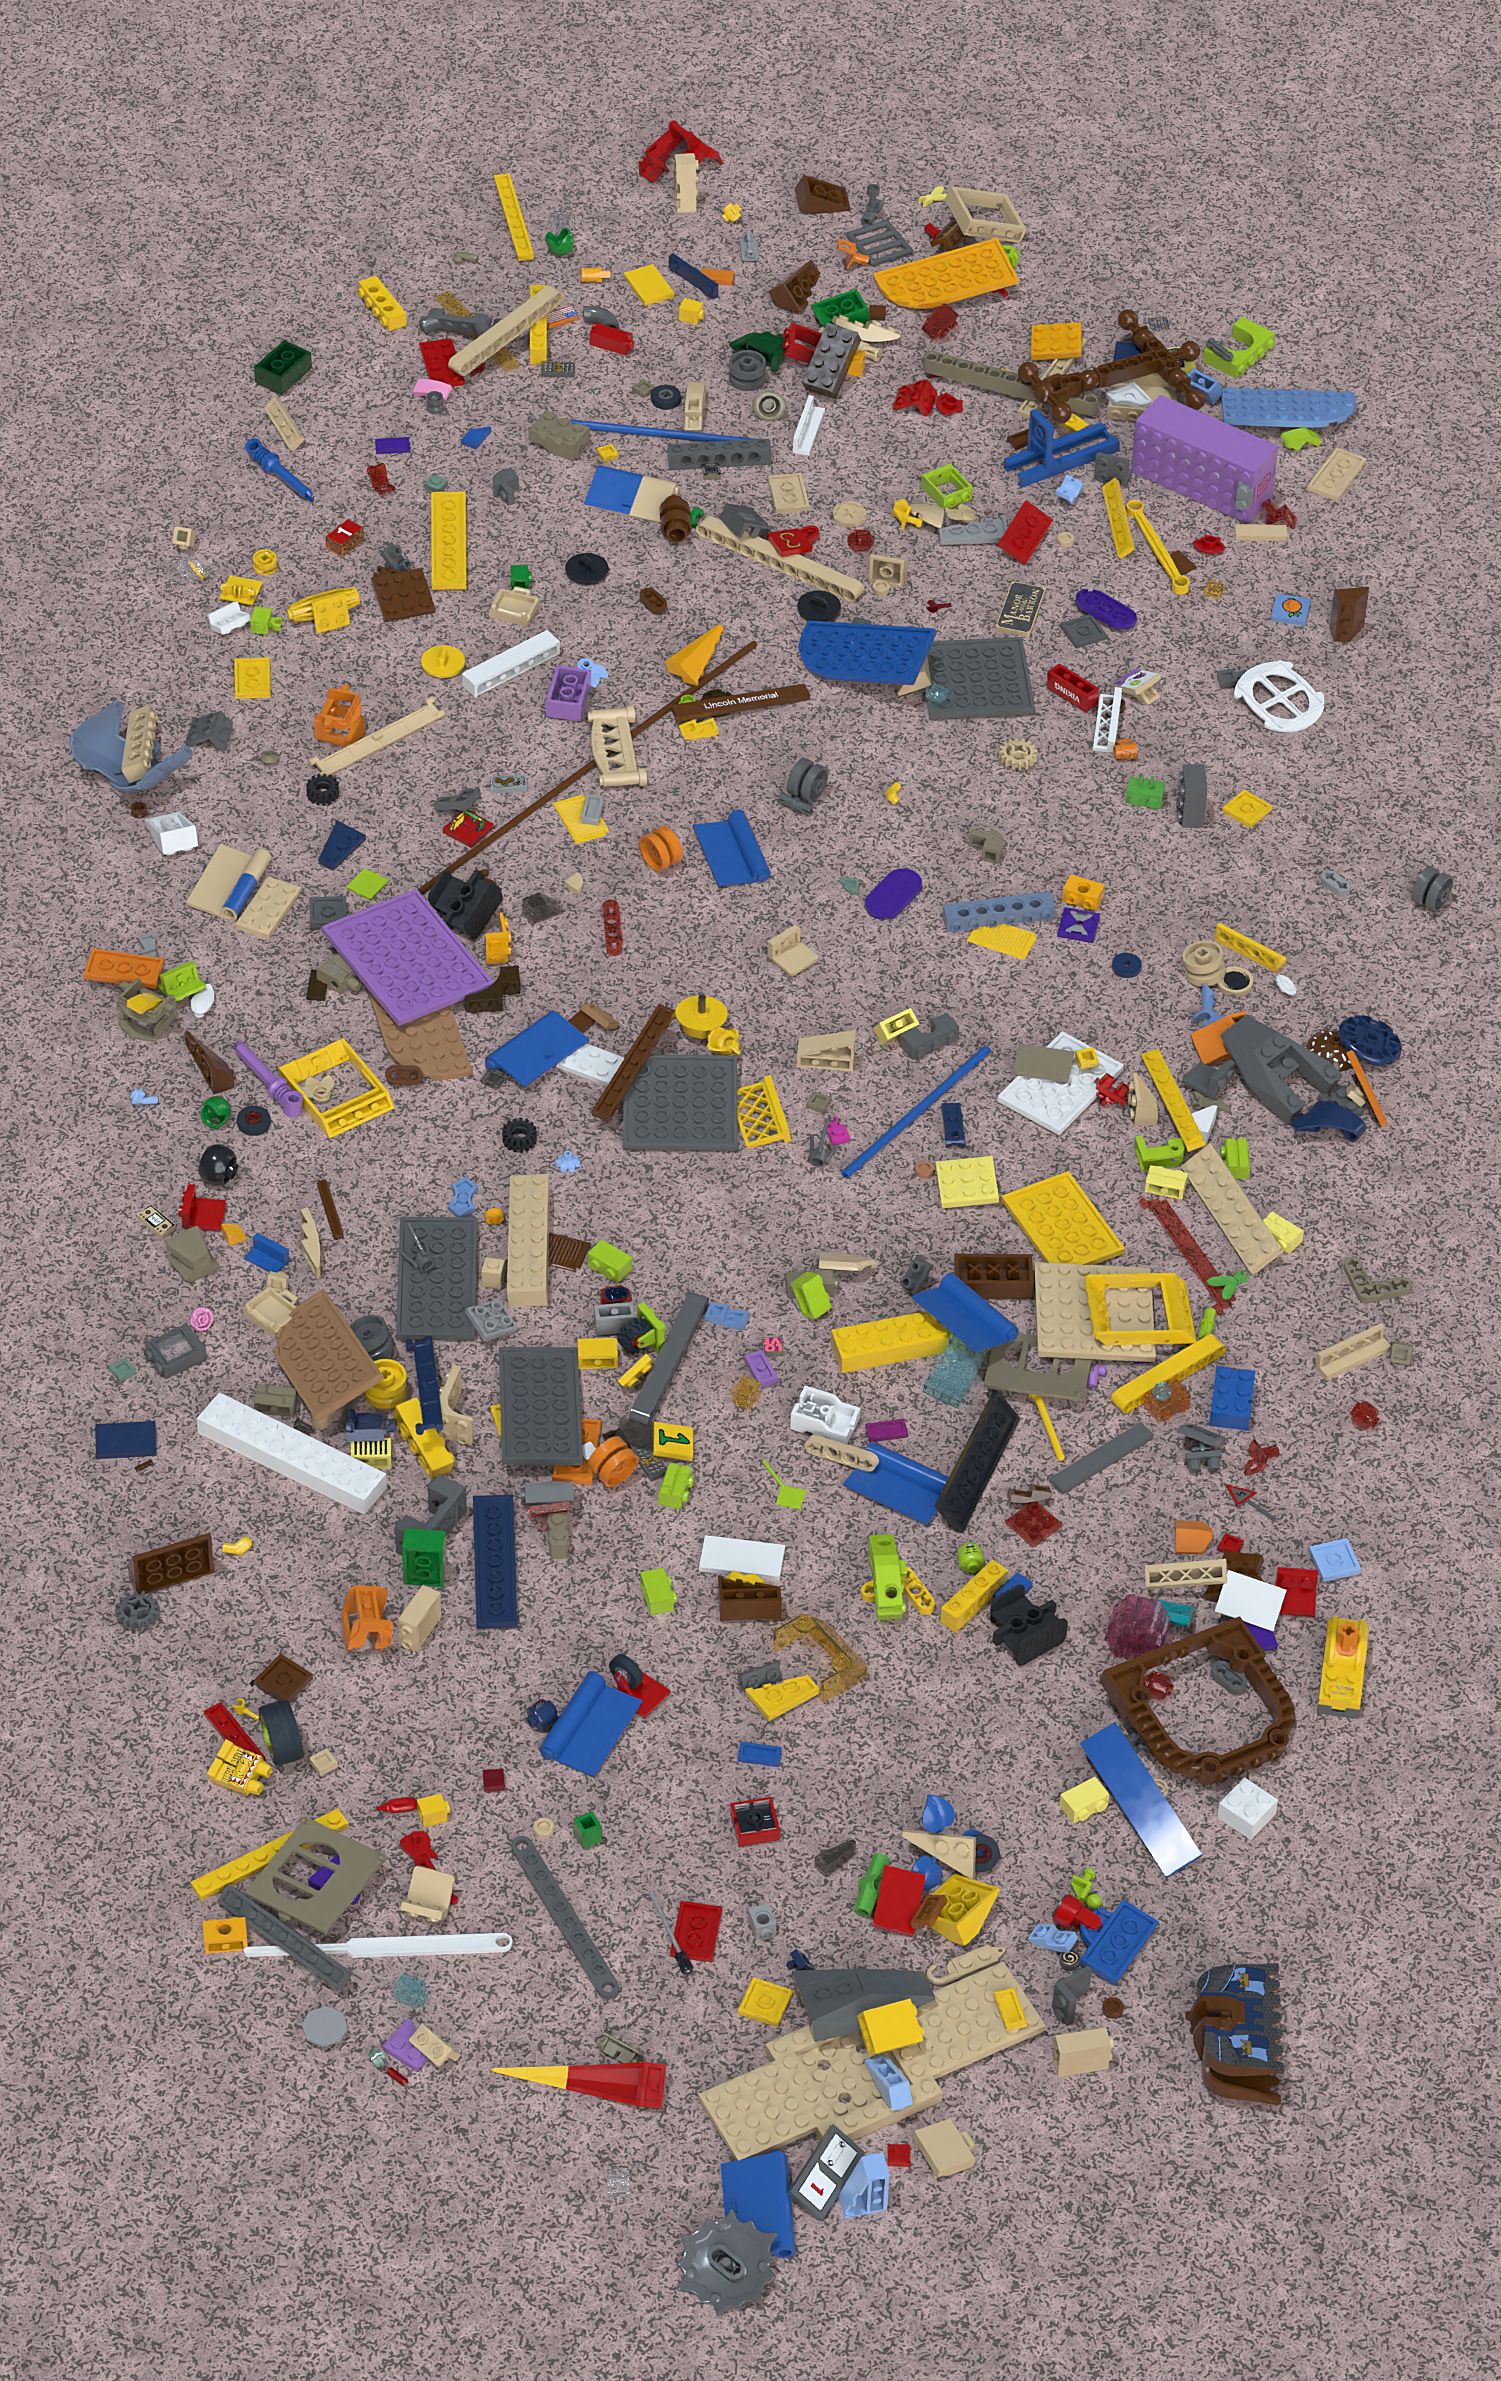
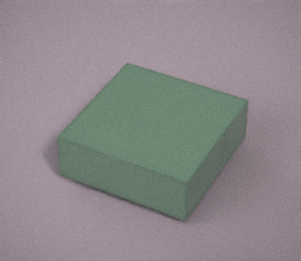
M127 1358L109 1366L110 1372L119 1382L137 1374L136 1369Z

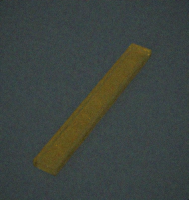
M450 291L435 296V300L449 315L474 317ZM469 334L474 340L478 338L477 334ZM505 347L491 356L506 373L520 367V362Z

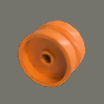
M660 826L653 830L652 833H647L639 839L640 853L646 864L655 872H661L667 869L669 865H674L683 858L681 843L676 834L667 826Z
M614 1436L595 1449L588 1460V1467L596 1475H599V1479L607 1487H614L633 1473L639 1463V1457L631 1448L628 1449V1445L620 1436Z

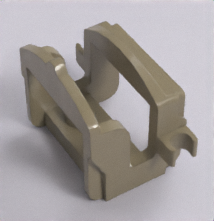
M136 979L130 984L123 981L119 985L122 989L119 991L121 995L118 998V1006L121 1009L118 1025L129 1035L130 1039L156 1042L177 1017L176 999L171 994L165 998L142 987L140 979ZM142 993H151L164 1000L154 1011L148 1009L142 1014L127 1007V1000L131 996L134 997ZM130 1017L144 1023H157L162 1018L155 1026L154 1033L127 1019Z

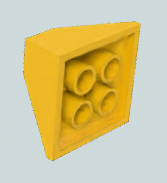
M954 1873L931 1894L945 1895L947 1898V1903L932 1928L949 1941L965 1946L979 1933L1000 1891L999 1888Z

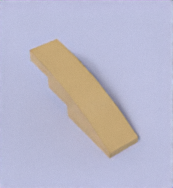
M307 1207L301 1209V1222L303 1224L301 1225V1237L303 1239L301 1241V1249L316 1279H320L321 1254L319 1236L313 1217Z

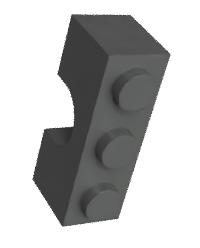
M945 1013L931 1020V1033H922L917 1027L901 1033L900 1047L912 1060L917 1057H923L926 1053L938 1050L941 1046L953 1043L959 1039V1025L948 1013Z

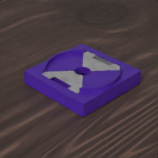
M1064 907L1057 937L1093 943L1100 920V913Z

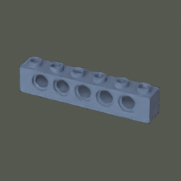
M1047 891L944 904L942 918L947 932L975 930L984 926L995 927L1001 924L1013 925L1054 919L1055 904L1051 892Z

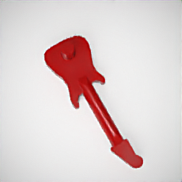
M413 1831L411 1834L401 1838L400 1848L413 1859L415 1867L424 1865L426 1868L436 1870L430 1859L438 1860V1854L432 1850L427 1832ZM452 1893L450 1904L455 1905L458 1903V1897Z

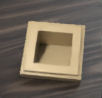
M1150 686L1137 696L1133 695L1147 706L1160 698L1153 686Z

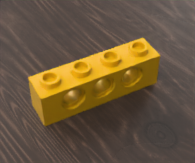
M377 276L358 281V296L363 298L366 306L371 308L374 316L379 318L383 327L385 326L388 331H392L407 325L406 312Z
M992 1559L941 1607L940 1622L956 1633L993 1598V1593L1007 1582L1008 1569Z

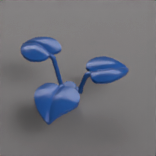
M928 1794L922 1813V1824L926 1829L925 1832H943L944 1827H948L954 1822V1809L945 1799ZM970 1829L965 1831L962 1836H974L982 1833L978 1830ZM979 1845L976 1847L975 1859L977 1861L987 1854L988 1851L985 1846ZM931 1854V1858L926 1855L919 1857L911 1869L912 1872L926 1875L923 1891L936 1887L942 1876L941 1867L935 1864L936 1857Z

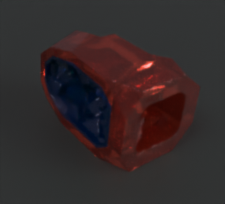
M613 1286L600 1290L601 1305L632 1301V1294L626 1287Z

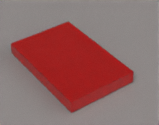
M884 1865L872 1927L913 1937L915 1928H912L910 1922L920 1907L926 1875Z
M687 1901L680 1902L674 1937L681 1951L687 1952L686 1958L712 1963L723 1911L722 1906ZM672 1942L670 1957H675L677 1951Z

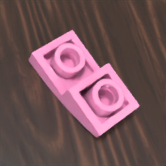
M418 379L413 393L415 396H427L431 391H438L443 394V400H446L452 386L440 381Z

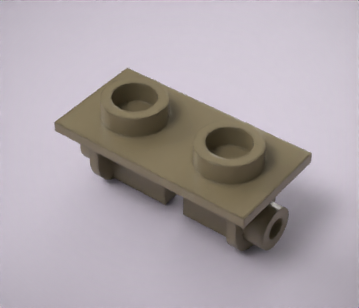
M605 2032L602 2033L606 2039L605 2041L601 2040L598 2044L601 2052L615 2058L619 2051L620 2055L617 2060L622 2063L639 2062L638 2056L644 2058L639 2052L641 2048L629 2042L627 2045L621 2042L623 2038L613 2032L610 2035Z

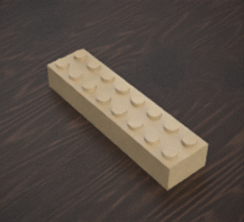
M548 1174L510 1176L507 1267L509 1307L548 1306L550 1183Z

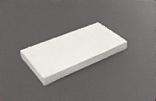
M705 1535L699 1571L729 1575L734 1570L742 1575L756 1574L762 1579L780 1581L785 1545Z

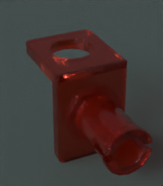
M384 463L368 466L367 474L371 478L372 488L378 494L382 495L395 490V487L388 482Z
M1270 499L1262 503V508L1267 512L1266 525H1271L1284 519L1292 529H1295L1297 517L1287 505L1276 508Z
M1255 1439L1252 1440L1248 1450V1454L1252 1459L1247 1462L1244 1470L1245 1476L1263 1471L1269 1458L1278 1457L1280 1452L1279 1448L1276 1447L1277 1445L1273 1444L1261 1448ZM1257 1464V1467L1250 1469L1252 1465Z

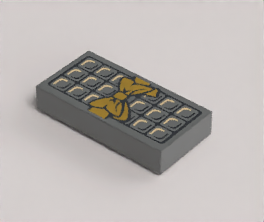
M541 361V377L574 378L575 362Z
M650 1443L633 1449L639 1457L638 1464L651 1482L665 1476L667 1467L659 1456H653V1447Z

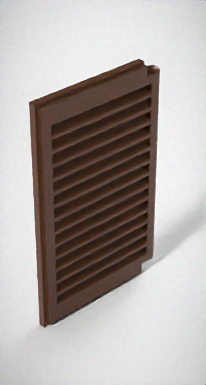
M549 1233V1266L576 1272V1268L581 1269L591 1243Z

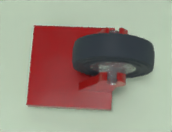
M618 1654L610 1661L609 1669L617 1683L618 1690L642 1700V1704L636 1713L644 1719L671 1694V1690L642 1672L638 1664L628 1656Z

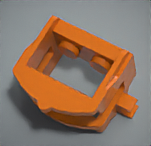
M343 684L341 689L330 688L328 690V698L321 712L316 714L314 720L315 738L317 740L347 747L366 735L364 731V718L360 716L362 710L360 696L357 693L350 692L348 690L349 685ZM339 700L351 702L352 704L351 706L339 703ZM332 728L340 730L350 728L346 737L341 733L331 731Z
M354 1585V1587L348 1589L341 1611L342 1641L346 1650L364 1646L368 1632H370L374 1649H384L388 1645L391 1646L394 1625L391 1620L383 1619V1612L388 1597V1590L386 1588H381V1586ZM357 1613L358 1619L353 1622L350 1632L348 1614Z

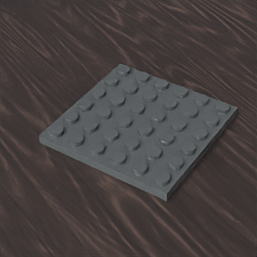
M1022 637L933 641L927 654L932 685L924 688L929 719L1035 714L1034 699Z
M651 1054L623 1098V1149L737 1151V1056Z

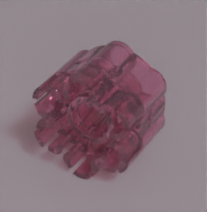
M1127 1595L1118 1604L1114 1605L1104 1640L1105 1642L1108 1641L1107 1644L1114 1647L1113 1653H1115L1114 1655L1117 1658L1122 1659L1125 1647L1124 1659H1131L1134 1649L1133 1658L1141 1656L1143 1651L1146 1654L1165 1645L1171 1617L1158 1600Z

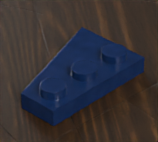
M336 821L318 859L319 864L334 871L366 840V835Z

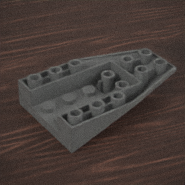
M883 1969L792 1971L794 1991L799 2004L803 2003L809 2028L815 2042L860 2032L861 2029L857 2015L863 2011L911 1999L912 2004L917 2009L935 2000V1995L924 1971Z

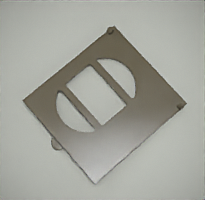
M1018 1333L1014 1341L992 1347L990 1356H986L983 1361L984 1365L988 1366L984 1381V1387L1082 1401L1084 1400L1092 1359L1073 1358L1075 1363L1073 1368L1060 1375L1057 1374L1060 1361L1058 1357L1053 1359L1050 1374L1024 1370L1028 1346H1037V1336ZM1022 1344L1018 1368H1014L1006 1361L1005 1353L1011 1347Z
M302 1817L301 1824L244 1893L246 1896L279 1911V1919L282 1922H289L293 1918L326 1935L381 1867L387 1856L312 1819ZM307 1844L326 1845L338 1854L340 1864H334L301 1846ZM293 1853L334 1872L319 1891L279 1872ZM273 1879L288 1884L312 1896V1898L306 1900L287 1899L275 1890Z

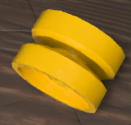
M392 1359L376 1360L374 1363L385 1379L366 1390L364 1397L371 1406L378 1409L395 1408L403 1403L407 1395V1374L405 1368L399 1362Z

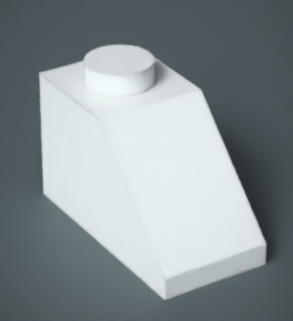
M1216 1105L1192 1113L1206 1145L1216 1120Z

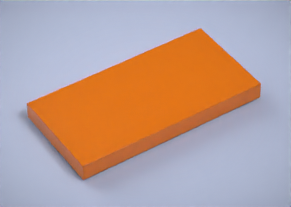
M92 948L83 973V979L121 984L123 981L130 984L136 979H140L142 987L156 989L165 964V958Z
M1354 1051L1347 1052L1346 1054L1381 1127L1388 1125Z
M581 1418L582 1445L591 1442L595 1448L598 1447L602 1420ZM583 1457L582 1465H554L552 1482L570 1483L574 1481V1484L592 1485L594 1472L588 1467V1460Z

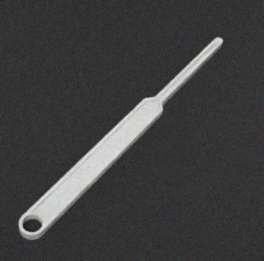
M506 1933L352 1938L347 1943L314 1945L327 1954L346 1953L352 1958L507 1952L512 1947V1938ZM505 1938L509 1941V1944L505 1947H500L496 1944V1941ZM279 1946L244 1948V1955L246 1957L290 1955Z

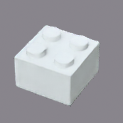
M1244 1777L1219 1803L1217 1818L1251 1840L1276 1815L1278 1799Z

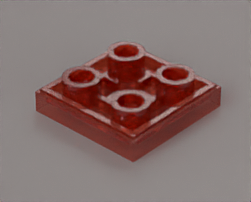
M1038 1502L1029 1503L1005 1521V1524L1033 1548L1062 1528V1522Z

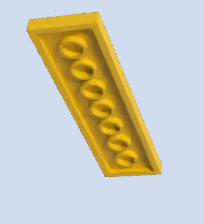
M431 492L432 590L467 589L466 492Z

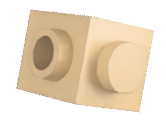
M175 526L172 543L178 545L179 549L188 550V547L194 548L197 530Z

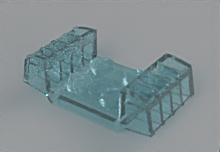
M951 1333L948 1345L933 1373L930 1372L924 1384L923 1393L958 1409L990 1348L975 1353L963 1341Z

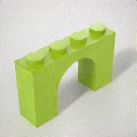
M1241 317L1233 324L1232 337L1248 345L1250 348L1241 351L1226 348L1228 352L1230 351L1234 355L1232 361L1228 362L1207 347L1204 349L1203 362L1237 378L1240 374H1244L1249 366H1253L1257 359L1262 358L1265 352L1274 347L1275 333Z

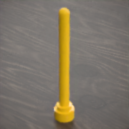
M1028 1394L1036 1402L1057 1460L1060 1462L1064 1461L1065 1456L1042 1396Z

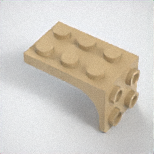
M453 1365L451 1371L446 1374L445 1386H441L439 1391L444 1426L443 1430L437 1431V1433L444 1440L448 1439L457 1441L460 1444L472 1445L474 1441L473 1419L453 1411L462 1391L461 1366Z

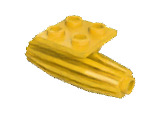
M356 587L333 589L308 596L289 605L286 614L288 619H291L293 622L314 620L318 634L350 625L348 609L360 604V598Z

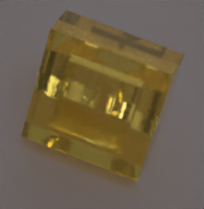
M1210 578L1203 590V595L1219 600L1225 591L1226 585L1221 580L1214 582L1213 578Z

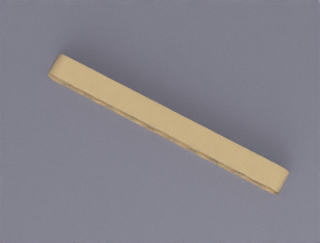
M706 516L696 526V532L701 537L819 589L830 592L851 603L864 592V586L860 581L799 554L781 557L769 541L758 536L752 538L749 532L744 531L742 538H739L723 521L715 517Z

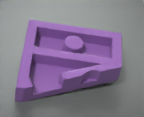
M408 2018L382 2046V2050L415 2072H418L429 2058L409 2041L417 2029L411 2019Z

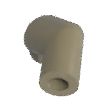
M457 252L454 255V262L459 264L462 263V260L477 263L479 259L478 255L468 252Z

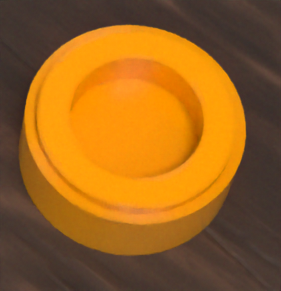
M492 1208L484 1213L487 1224H499L504 1220L503 1211L499 1208Z

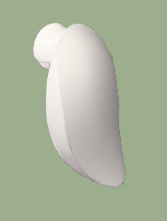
M206 984V988L192 997L191 1009L196 1018H202L204 1013L208 1012L213 1005L214 991L210 984Z

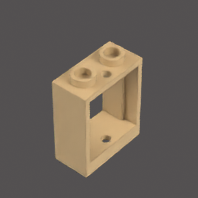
M422 1585L399 1617V1644L405 1649L418 1651L440 1620V1592Z

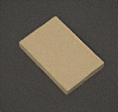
M802 473L768 476L776 514L810 511Z

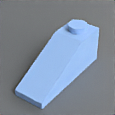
M885 2053L865 2060V2065L882 2098L892 2111L902 2110L906 2106L913 2104L909 2081Z

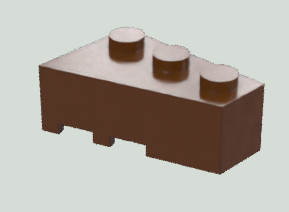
M718 1575L720 1621L781 1619L782 1599L780 1586L755 1582L753 1585L743 1583L742 1579L732 1581Z

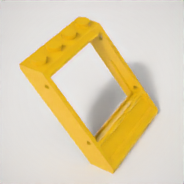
M344 1038L278 1067L281 1078H285L288 1081V1086L293 1091H298L303 1095V1108L328 1138H332L395 1108L388 1090ZM349 1060L373 1090L320 1113L297 1084L306 1080L308 1076L313 1077Z
M1176 1273L1088 1274L1084 1276L1085 1290L1088 1294L1087 1303L1091 1312L1090 1319L1093 1323L1092 1333L1095 1339L1100 1340L1105 1345L1188 1344L1197 1342L1186 1282ZM1160 1287L1168 1330H1111L1104 1294L1105 1288Z

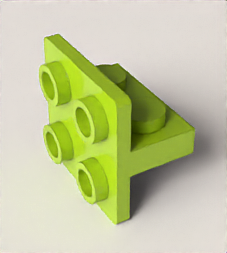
M192 960L160 974L161 984L157 985L159 991L167 997L170 994L173 995L176 1001H181L185 997L196 994L206 988V984L199 979L196 964Z

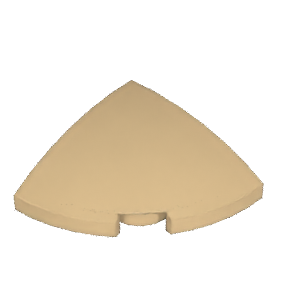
M929 504L908 505L912 507L910 512L916 516V513H918L917 516L921 520L941 528L944 508Z

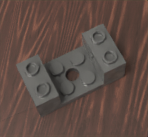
M440 1474L434 1480H431L427 1486V1503L429 1504V1512L434 1514V1516L430 1517L426 1524L408 1515H405L401 1521L399 1520L394 1527L396 1553L402 1555L405 1528L446 1531L447 1537L467 1512L465 1486Z

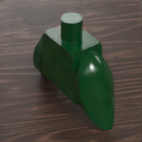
M768 331L763 333L752 332L729 343V346L734 351L751 350L762 354L766 365L771 367V370L774 372L778 371L786 357L784 356L783 348L784 337L780 333L775 336Z

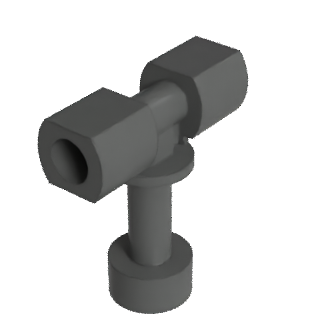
M869 184L867 186V195L870 196L869 203L866 204L868 211L862 216L861 224L869 223L871 225L875 220V213L879 214L883 208V201L876 199L880 194V187L877 184Z

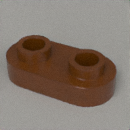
M644 588L640 591V601L652 613L663 614L667 611V601L655 589Z
M391 1065L386 1069L385 1077L393 1085H418L423 1080V1072L418 1066ZM396 1072L399 1075L397 1078L394 1079L391 1076L393 1073ZM412 1073L417 1074L416 1079L410 1078Z

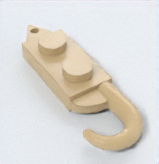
M988 1944L953 1958L947 1965L948 1975L941 1978L933 1976L932 1972L937 1967L934 1964L928 1968L927 1978L932 1984L938 1986L947 1985L959 1979L962 1980L998 1964L1006 1952V1948L990 1947Z

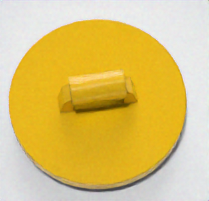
M434 646L426 650L422 655L421 666L431 676L448 678L459 674L463 670L465 656L459 649L452 646Z

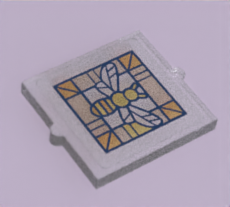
M1170 314L1143 316L1144 324L1148 326V330L1154 336L1175 334Z

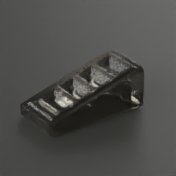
M854 1839L816 1855L814 1858V1868L825 1877H828L856 1855V1841Z

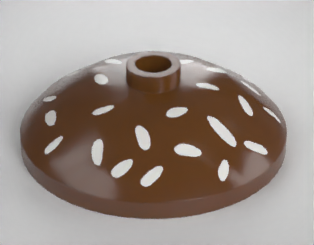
M1326 1029L1315 1033L1308 1040V1050L1329 1061L1339 1072L1353 1068L1346 1054L1347 1048L1343 1047L1338 1037L1339 1029Z

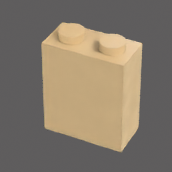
M1106 2027L1055 2035L1053 2062L1057 2077L1109 2068V2061L1112 2060L1111 2049L1114 2048L1112 2036H1108Z

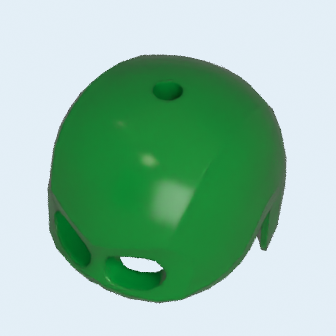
M568 228L562 229L557 237L551 231L545 235L547 246L557 255L568 254L574 247V237Z
M220 1096L210 1097L201 1105L203 1106L201 1119L210 1128L218 1129L222 1127L231 1116V1105ZM212 1118H218L220 1122L216 1123Z

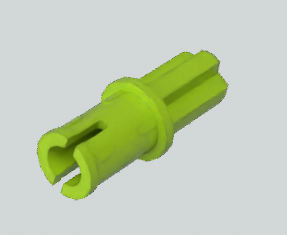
M1206 1308L1204 1310L1203 1319L1199 1323V1340L1211 1334L1215 1328L1214 1320L1217 1313L1213 1308Z

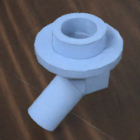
M142 1088L140 1090L135 1089L130 1096V1099H132L131 1104L158 1103L157 1096L145 1097Z

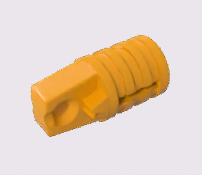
M581 267V282H602V278H610V271H602V267Z

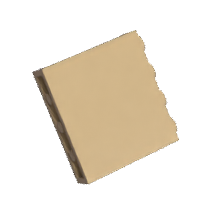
M1158 373L1111 385V390L1135 382L1153 402L1160 395L1177 402L1178 394L1174 393V389L1170 388L1168 383ZM1109 401L1107 419L1136 421L1148 407L1116 406Z

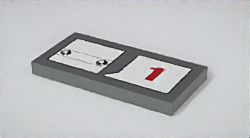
M834 2124L830 2125L787 2194L816 2220L822 2221L865 2152Z

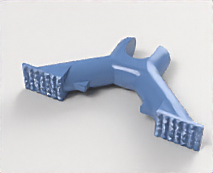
M1204 983L1202 984V1010L1193 1016L1195 1023L1202 1019L1207 1020L1201 1028L1225 1017L1213 1011V1005L1216 1004V1001H1214L1215 992Z

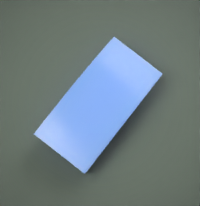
M1037 1924L1028 1940L1035 1945L1049 1950L1069 1953L1078 1936L1073 1931H1058L1055 1925Z

